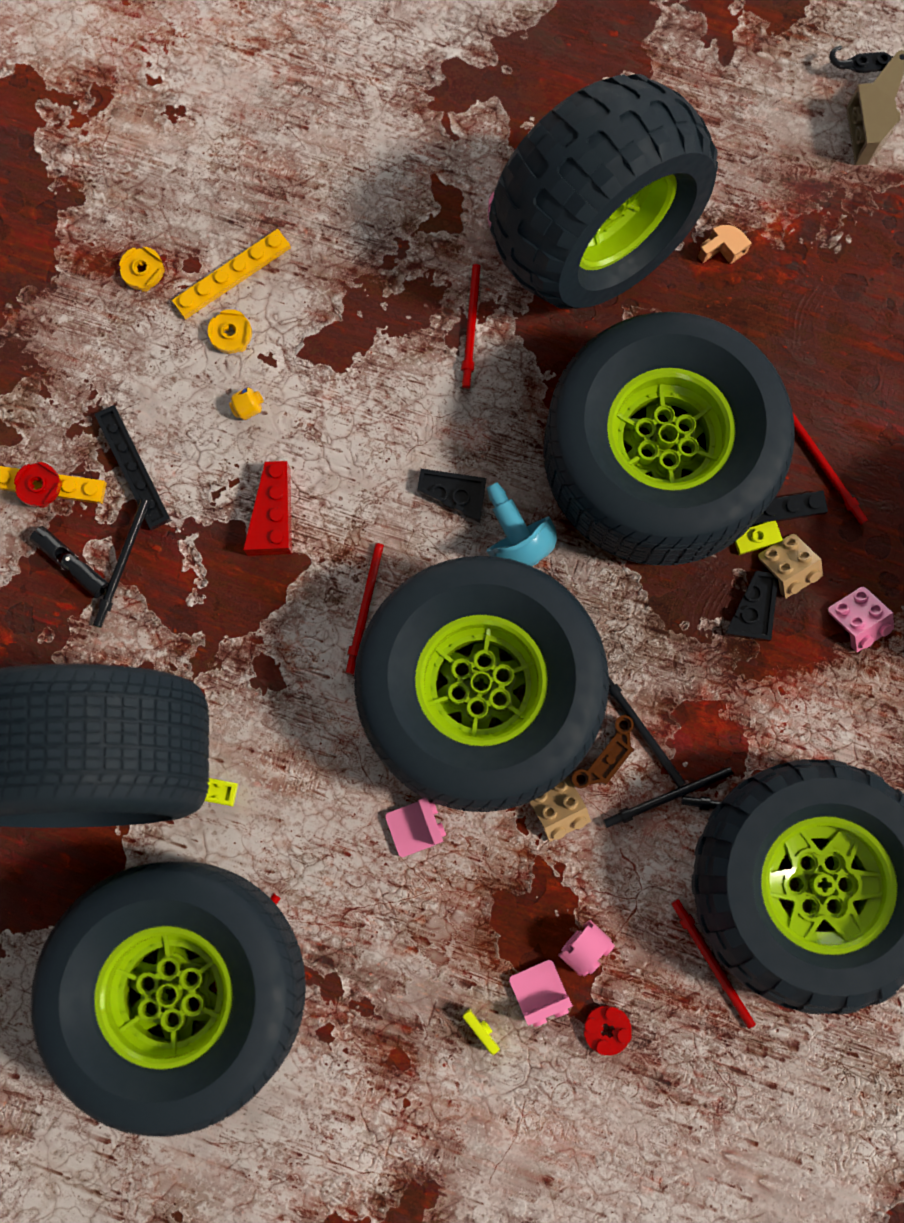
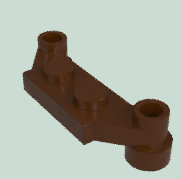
M622 715L615 720V736L587 771L580 769L572 774L571 782L576 788L583 789L588 785L598 783L606 785L633 752L634 748L631 747L630 732L633 729L634 723L629 716ZM620 722H623V723L626 724V729H625V730H623V729L620 728V726H619V723H620ZM577 776L583 777V784H579L576 781Z

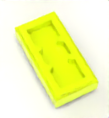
M772 521L750 527L744 535L735 541V545L739 555L782 542L783 539L777 522Z
M209 778L207 783L209 785L208 793L204 801L234 807L238 784Z
M470 1008L463 1013L465 1021L491 1055L496 1054L500 1047L490 1035L493 1032L485 1020L480 1022Z

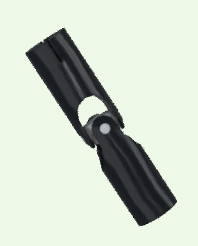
M40 526L31 534L30 541L60 568L67 572L69 570L73 579L94 598H98L105 593L109 583L89 565L80 561L78 556L47 528ZM63 553H68L63 556L62 562L60 563L58 561L59 556Z

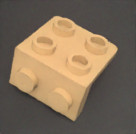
M795 534L787 536L782 542L772 545L758 555L761 563L778 579L780 594L785 599L798 593L809 584L818 581L823 576L821 558Z
M569 776L544 795L530 801L549 842L561 839L567 833L575 829H581L591 822L587 807Z

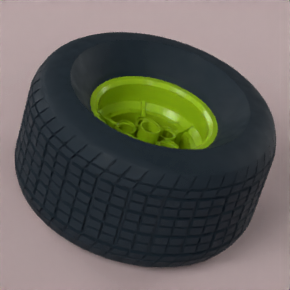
M682 312L643 314L610 326V328L608 327L597 336H594L586 343V346H583L575 354L576 357L571 359L561 374L553 392L543 443L545 471L552 494L561 511L570 523L594 545L612 555L640 564H685L707 558L727 548L744 535L771 504L783 485L790 467L794 449V418L788 393L777 370L765 354L741 333L716 320L696 314ZM672 406L681 408L688 413L676 417ZM646 408V418H631L638 411ZM657 416H666L668 422H661ZM679 425H686L689 431H682ZM646 428L650 434L643 435L639 429ZM703 433L706 440V450L696 440ZM624 443L632 447L628 453H626ZM681 447H689L692 453L687 454L683 452ZM649 450L652 456L646 457L641 451ZM663 459H670L674 465L671 467L666 466L663 463ZM682 470L692 472L691 474L681 478ZM647 473H652V476H653V477L648 476V475H646V474H647Z
M470 556L447 560L430 566L404 581L382 602L371 618L359 645L354 672V694L356 696L355 701L357 711L359 712V719L368 741L383 764L402 784L404 783L407 788L419 796L447 808L470 812H492L514 808L537 799L557 786L580 764L592 747L605 716L609 693V673L604 646L597 628L582 604L561 583L541 570L522 562L494 556ZM474 644L469 657L456 652L460 648ZM499 648L506 651L514 660L501 662L499 659ZM485 656L490 659L491 664L483 668L479 666L477 661L480 657ZM460 665H465L469 672L466 676H459L455 672L456 668ZM500 671H506L510 678L506 682H500L496 678V674ZM440 672L448 680V684L437 690V678ZM482 681L487 688L479 691L474 685H478ZM525 684L524 698L521 703L513 694V690ZM457 688L465 691L466 695L461 700H457L452 696V692ZM497 694H502L506 698V703L498 706L493 702V697ZM474 703H480L484 707V712L476 715L472 713L471 706ZM460 712L462 714V724L453 720L448 714ZM493 717L504 722L499 726L488 728Z
M40 664L0 668V826L71 828L137 825L181 819L198 811L204 803L209 788L207 784L209 782V708L200 687L188 679L171 673L130 666Z
M155 862L122 870L92 886L74 901L60 917L42 948L35 968L31 990V1022L39 1055L50 1077L64 1096L79 1110L105 1126L121 1132L149 1137L178 1136L208 1128L209 1125L212 1126L226 1117L228 1118L254 1098L278 1071L289 1054L301 1025L302 1011L305 1005L306 982L303 958L295 934L277 905L260 888L234 872L217 866L194 862ZM159 949L156 964L143 961L150 953ZM187 949L194 951L200 956L190 960ZM168 961L175 964L176 970L173 975L166 972L165 965ZM190 971L195 972L198 976L196 985L188 982L187 976ZM148 976L155 980L153 990L148 989L145 985V980ZM215 980L217 984V994L211 991L209 988ZM130 987L141 995V998L133 1007H131ZM172 988L176 991V997L174 998L172 997L173 992L170 991ZM191 997H196L200 1001V1008L198 1010H193L190 1007L189 1001ZM149 1002H153L157 1007L155 1015H151L147 1011V1004ZM171 1012L179 1016L178 1025L170 1023L169 1015ZM194 1020L207 1022L197 1034L193 1035ZM160 1024L165 1039L155 1036L147 1030Z

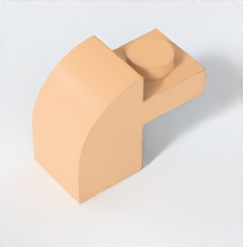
M721 225L715 227L710 238L702 243L698 258L704 263L718 252H721L726 260L732 264L748 252L751 241L740 229L731 225Z

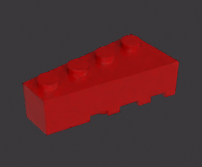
M268 461L264 463L243 549L247 556L292 554L291 469L288 461Z

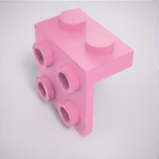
M865 587L858 588L828 608L829 614L850 634L851 647L856 652L870 647L873 642L882 636L889 635L894 629L893 612Z
M422 798L418 802L386 814L385 818L400 857H406L444 842L442 837L446 836L442 822L438 824L434 815L438 814L435 803Z
M546 960L509 978L528 1026L533 1024L534 1027H538L547 1022V1017L555 1014L557 1018L569 1013L568 1008L572 1007L571 1001L551 960Z

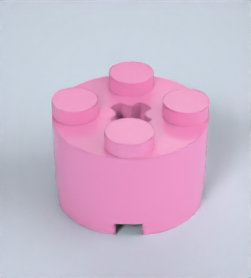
M591 920L583 924L585 927L583 932L577 930L558 955L579 976L584 977L588 973L592 974L600 965L598 960L603 955L607 956L615 946L612 940Z

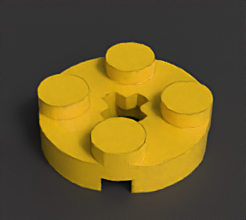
M149 247L129 249L122 256L119 264L120 274L124 282L129 287L142 292H146L157 285L165 271L160 256ZM146 265V270L143 272H138L139 270L137 266Z
M232 309L223 310L219 315L210 320L208 336L214 348L220 352L227 354L243 352L251 341L252 327L248 319L241 312ZM229 327H233V330L235 331V333L232 334V336H228L226 333H224L225 331L229 330Z

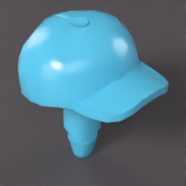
M496 482L487 487L489 499L495 507L492 510L506 535V538L487 549L488 555L515 560L530 566H534L553 551L557 542V532L551 518L548 516L526 526L513 499H508L506 491L500 484Z

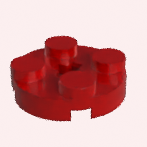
M47 463L27 464L15 476V492L18 498L25 504L32 507L45 508L59 495L62 481L56 470ZM42 480V487L34 490L33 482Z
M601 1005L588 1013L584 1023L583 1034L591 1049L601 1055L611 1056L620 1053L627 1047L632 1039V1028L628 1017L622 1010L614 1006ZM606 1023L608 1026L613 1025L614 1027L611 1031L612 1035L609 1037L606 1034H601V1031L604 1030L603 1025Z

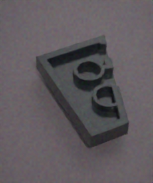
M421 468L417 492L480 523L487 478Z
M754 572L724 635L771 641L778 579L772 573Z

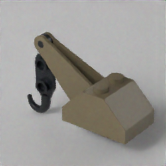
M840 45L834 47L829 54L830 62L834 67L849 69L857 73L881 72L873 83L858 84L846 107L855 165H866L885 145L895 126L900 121V110L897 109L895 98L904 75V50L898 51L894 56H890L886 52L860 53L847 60H838L835 54L843 48Z

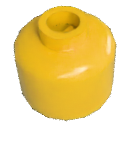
M246 387L232 395L229 406L236 418L240 417L243 420H248L261 413V404L264 403V400L259 391L255 392L253 389Z

